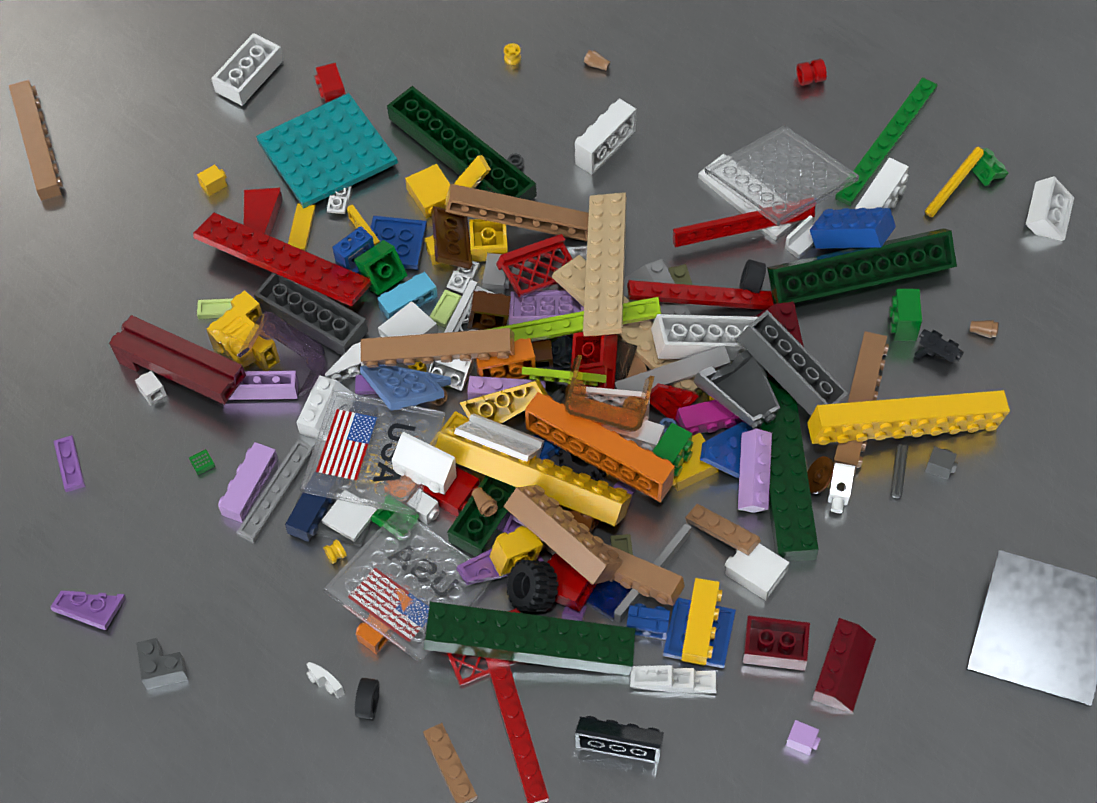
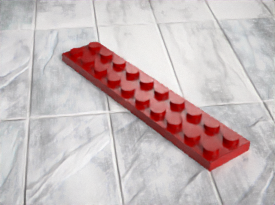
M215 212L193 233V237L196 240L349 306H353L371 285L370 279Z

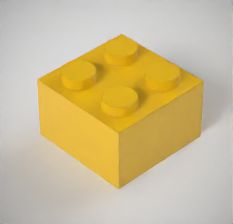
M469 219L472 261H486L487 253L505 254L508 252L506 224L482 219Z
M520 526L514 532L502 533L497 536L489 557L499 576L511 573V568L515 567V564L520 562V560L536 561L543 544L540 538L529 528Z

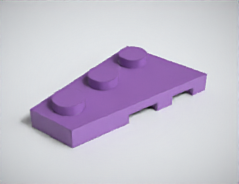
M60 591L50 607L56 613L106 630L126 598L125 594L109 596L106 593L91 595L85 592Z

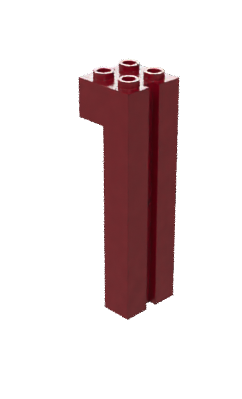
M130 315L127 321L122 324L121 333L117 332L109 342L119 364L136 372L139 371L138 365L222 404H226L246 377L241 364L133 315Z

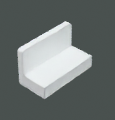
M811 215L795 228L786 239L785 249L798 259L814 246L809 231L813 226V217Z

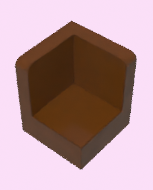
M551 340L532 341L535 362L549 361V368H553Z

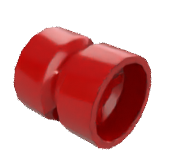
M822 59L812 60L810 64L808 62L799 63L796 66L797 78L801 86L812 84L813 81L818 83L827 79L826 66Z

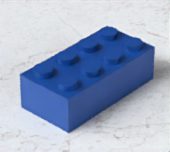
M890 208L827 209L809 231L816 249L882 247L896 228Z

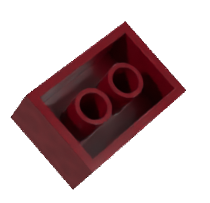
M748 615L743 663L805 671L808 659L810 623Z

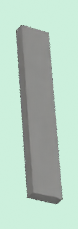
M725 345L619 380L615 382L618 390L649 392L658 383L671 385L695 377L699 371L713 366L716 370L731 365Z
M297 439L237 530L238 536L255 543L315 451L314 446Z
M684 524L653 564L665 568L690 537L692 527ZM632 588L614 611V620L619 624L627 616L629 606H634L642 597L637 590Z

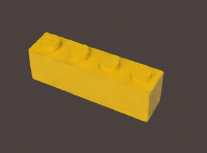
M695 578L681 661L706 665L707 658L711 659L713 646H709L710 639H715L716 627L712 626L713 620L718 621L719 608H716V602H721L723 591L719 590L720 582Z

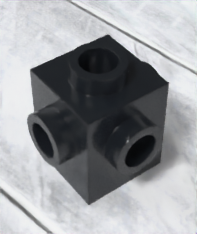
M564 335L551 343L553 363L564 368L571 367L572 338Z

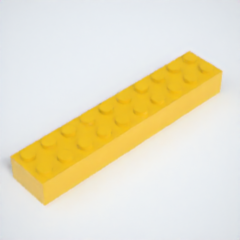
M1001 390L817 405L807 424L812 444L826 445L830 442L846 443L853 440L863 442L867 439L883 440L889 437L900 439L905 436L920 437L925 434L936 436L941 433L956 434L961 431H968L970 433L985 429L993 431L1005 419L1010 409L1005 391Z
M460 424L451 425L439 432L435 448L454 456L455 463L515 487L538 485L544 489V493L549 498L555 499L560 505L616 526L626 516L632 495L623 488H613L609 486V483L602 480L595 481L587 474L575 473L567 466H557L549 459L542 460L535 456L526 462L454 434L455 429L461 426Z

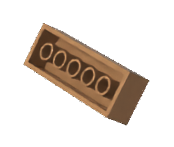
M540 486L516 487L504 508L590 583L594 585L611 580L623 563V560L619 558V554L616 551L607 548L601 538L593 536L586 525L578 523L572 513L563 510L559 506V502L549 498Z

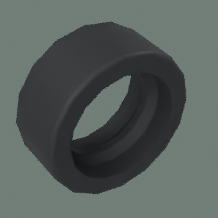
M370 678L360 679L355 699L356 717L374 718L379 699V680Z

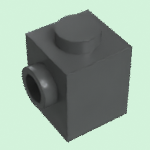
M934 446L925 472L948 479L950 472L955 473L958 462H955L957 454L952 453L948 449Z

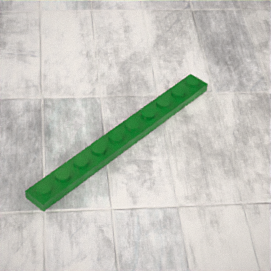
M923 77L836 193V200L851 207L936 91L938 84Z

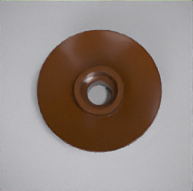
M822 456L817 458L807 471L810 492L813 494L822 492L829 485L833 477L834 463L829 457Z

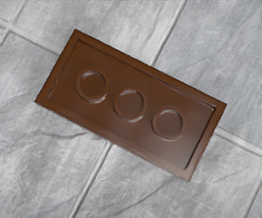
M433 206L431 214L435 261L471 269L472 256L468 217L445 212L444 208Z

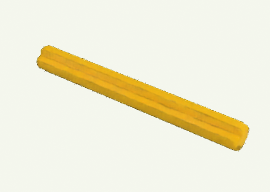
M977 146L925 209L927 216L932 218L983 156L984 150Z

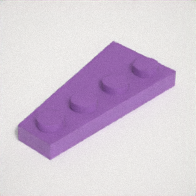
M492 549L457 566V571L466 585L508 576V574L499 576L489 557ZM539 554V556H538V558H537L536 561H544V560L542 559V557H541L540 554Z

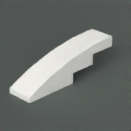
M672 665L633 666L630 687L678 693H717V672L695 671L694 668H673Z

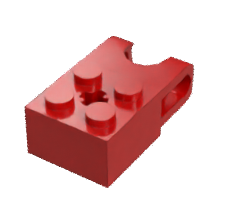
M583 332L573 333L571 370L574 372L606 375V383L598 382L596 388L614 389L618 335L584 336ZM572 383V385H574V386L593 387V385L573 384V383Z

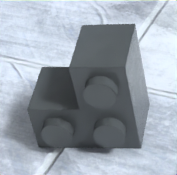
M157 638L136 642L141 679L146 689L188 680L185 660L181 652L163 656L162 647Z

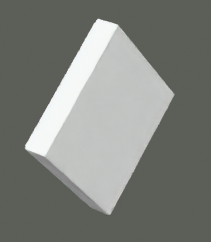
M345 490L324 516L322 523L355 542L370 523L372 514L377 509Z

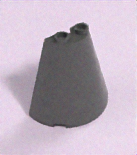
M747 350L739 353L731 365L717 371L713 366L699 371L694 378V383L698 388L749 424L753 429L759 428L765 421L770 423L777 417L775 413L780 409V406L761 364Z

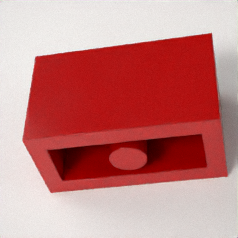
M336 63L316 67L317 75H314L316 85H320L321 88H318L321 98L325 99L326 103L346 95Z

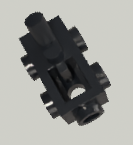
M924 329L918 338L923 348L914 355L919 360L926 354L932 357L937 354L954 364L955 360L959 361L964 351L959 349V344L949 339L947 342L942 339L943 335L934 329L932 332Z

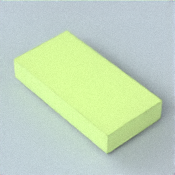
M445 290L429 317L437 325L446 328L462 296Z
M233 298L198 300V319L222 317L226 311L232 309L230 301Z

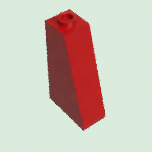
M281 189L244 190V225L270 236L283 201Z

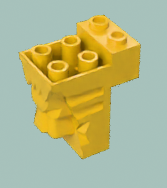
M244 290L230 301L232 309L226 311L217 321L212 322L206 330L215 351L221 354L224 352L227 357L230 356L234 362L241 364L243 367L255 362L263 371H269L280 362L275 342L260 329L265 324L260 304Z

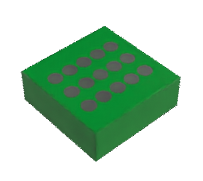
M206 449L189 457L197 475L215 467Z

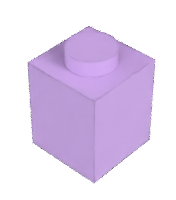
M795 720L786 746L810 755L812 749L817 750L821 739L817 737L819 729Z

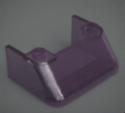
M263 313L256 321L237 356L241 357L247 353L258 336L266 340L276 339L305 358L306 364L311 370L298 393V396L301 397L312 390L325 366V350L319 343L274 313Z

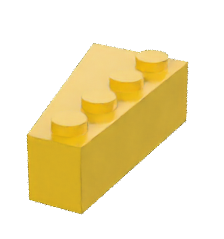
M538 379L460 402V405L468 419L474 413L502 424L524 411L537 392L543 395L548 394Z

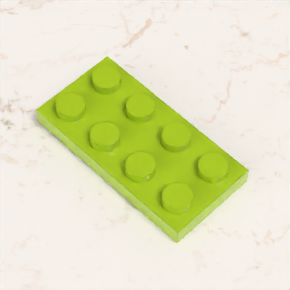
M522 367V374L529 375V379L534 380L541 379L554 382L556 380V382H571L573 384L598 386V382L606 383V375Z

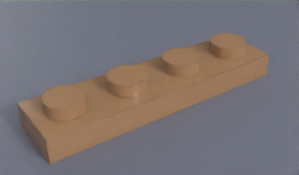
M696 504L685 517L686 522L748 556L761 542L759 536L699 504Z
M440 723L423 731L424 737L455 802L469 803L478 799L443 724Z

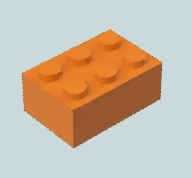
M521 338L514 341L515 355H510L509 358L499 359L497 356L490 357L489 360L475 358L478 376L511 379L529 378V375L522 374V367L536 368L531 339Z

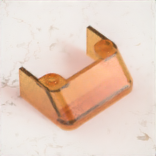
M578 355L573 361L566 387L565 411L569 415L624 431L635 432L639 430L643 423L655 376H649L645 380L641 398L630 396L624 400L622 408L585 398L586 386L582 381L576 379L582 355Z

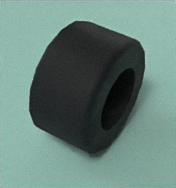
M749 259L744 266L739 289L759 294L766 274V264Z

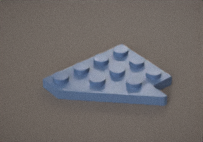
M385 364L378 365L376 368H369L366 365L360 366L362 376L391 411L444 398V390L441 387L451 385V378L449 376L398 366L390 367L385 366Z

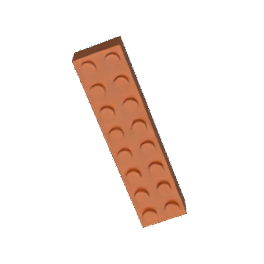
M537 392L526 407L525 421L527 430L660 503L673 485L675 466L669 460L661 459L651 450H645L634 441L626 440L617 432L604 428L599 422L587 419L584 414L576 413L567 405L554 401L549 395Z

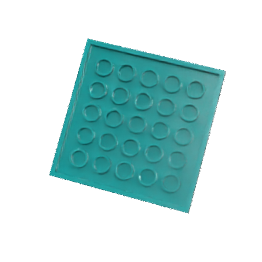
M350 93L256 136L257 141L303 208L398 163L397 157Z

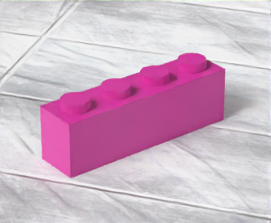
M716 400L678 408L675 418L678 426L693 433L692 436L698 433H712L725 427L731 428L744 422Z

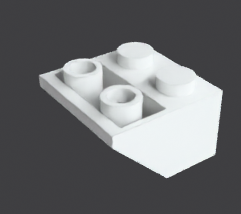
M471 358V361L453 359L449 363L441 362V360L434 361L430 365L428 372L449 376L451 378V385L447 386L462 391L473 369L475 358Z

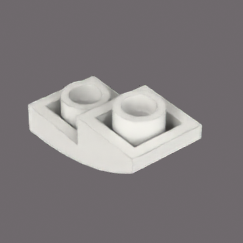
M352 186L343 188V190L329 196L327 213L345 214L349 205Z
M472 261L471 269L458 267L453 272L447 288L463 294L470 279L473 280L476 276L480 264Z
M311 662L306 664L308 668L306 674L312 683L316 682L319 687L325 685L330 695L334 693L337 698L345 695L341 684L328 671Z

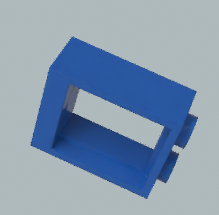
M362 226L350 233L332 247L336 264L360 274L354 259L374 246L373 237Z

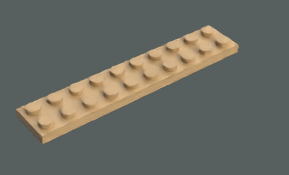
M626 192L590 196L583 320L584 336L622 334Z
M578 255L555 271L552 278L584 307L586 260ZM624 296V298H623V303H628V302H630V301ZM650 319L623 324L622 334H617V338L651 370L682 360L658 359L651 331L653 322ZM695 377L669 385L695 392L700 389L694 383Z

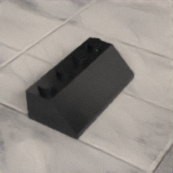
M586 716L579 719L575 732L576 748L659 763L664 732H660L659 729L653 727L644 729L639 728L636 724L623 725L618 724L615 720L602 721L594 716Z

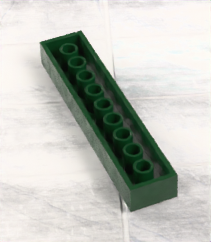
M411 86L387 105L388 117L393 123L461 176L478 155H483L491 170L475 187L476 189L526 200H532L537 196L536 183L414 86Z
M943 228L885 241L882 247L852 248L767 267L773 303L778 304L801 302L957 267L952 230Z
M767 377L780 406V409L775 413L777 417L770 423L763 422L758 428L772 433L769 513L775 554L788 562L816 560L819 548L797 402L774 377Z
M430 601L423 649L629 676L633 668L635 628Z

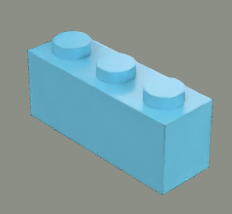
M425 272L415 275L407 282L399 284L396 288L378 297L379 309L387 319H390L411 301L418 307H421L437 298V287Z

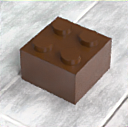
M473 291L467 329L486 330L506 326L511 296L502 293L493 294L486 291Z

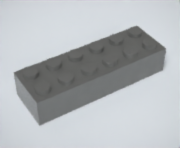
M272 273L254 294L255 300L260 304L262 310L342 356L352 345L359 343L368 332L367 321L362 316L315 290L275 273Z
M768 310L753 321L736 338L810 416L817 405L838 404L848 394Z

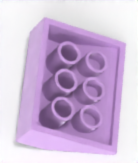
M538 290L518 297L515 291H511L509 325L584 311V307L566 290Z

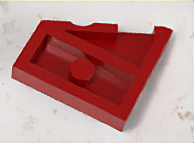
M660 383L649 391L650 404L667 418L673 420L676 418L678 408L690 406L699 397L695 391Z

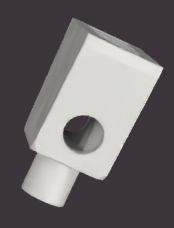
M835 463L828 495V502L832 503L831 511L834 513H842L843 506L848 504L855 466Z

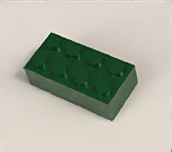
M487 475L478 488H482L484 492L496 500L497 511L489 517L480 514L473 496H471L447 531L449 543L475 557L490 550L495 543L496 537L503 531L511 515L504 508V505L516 489L515 486Z

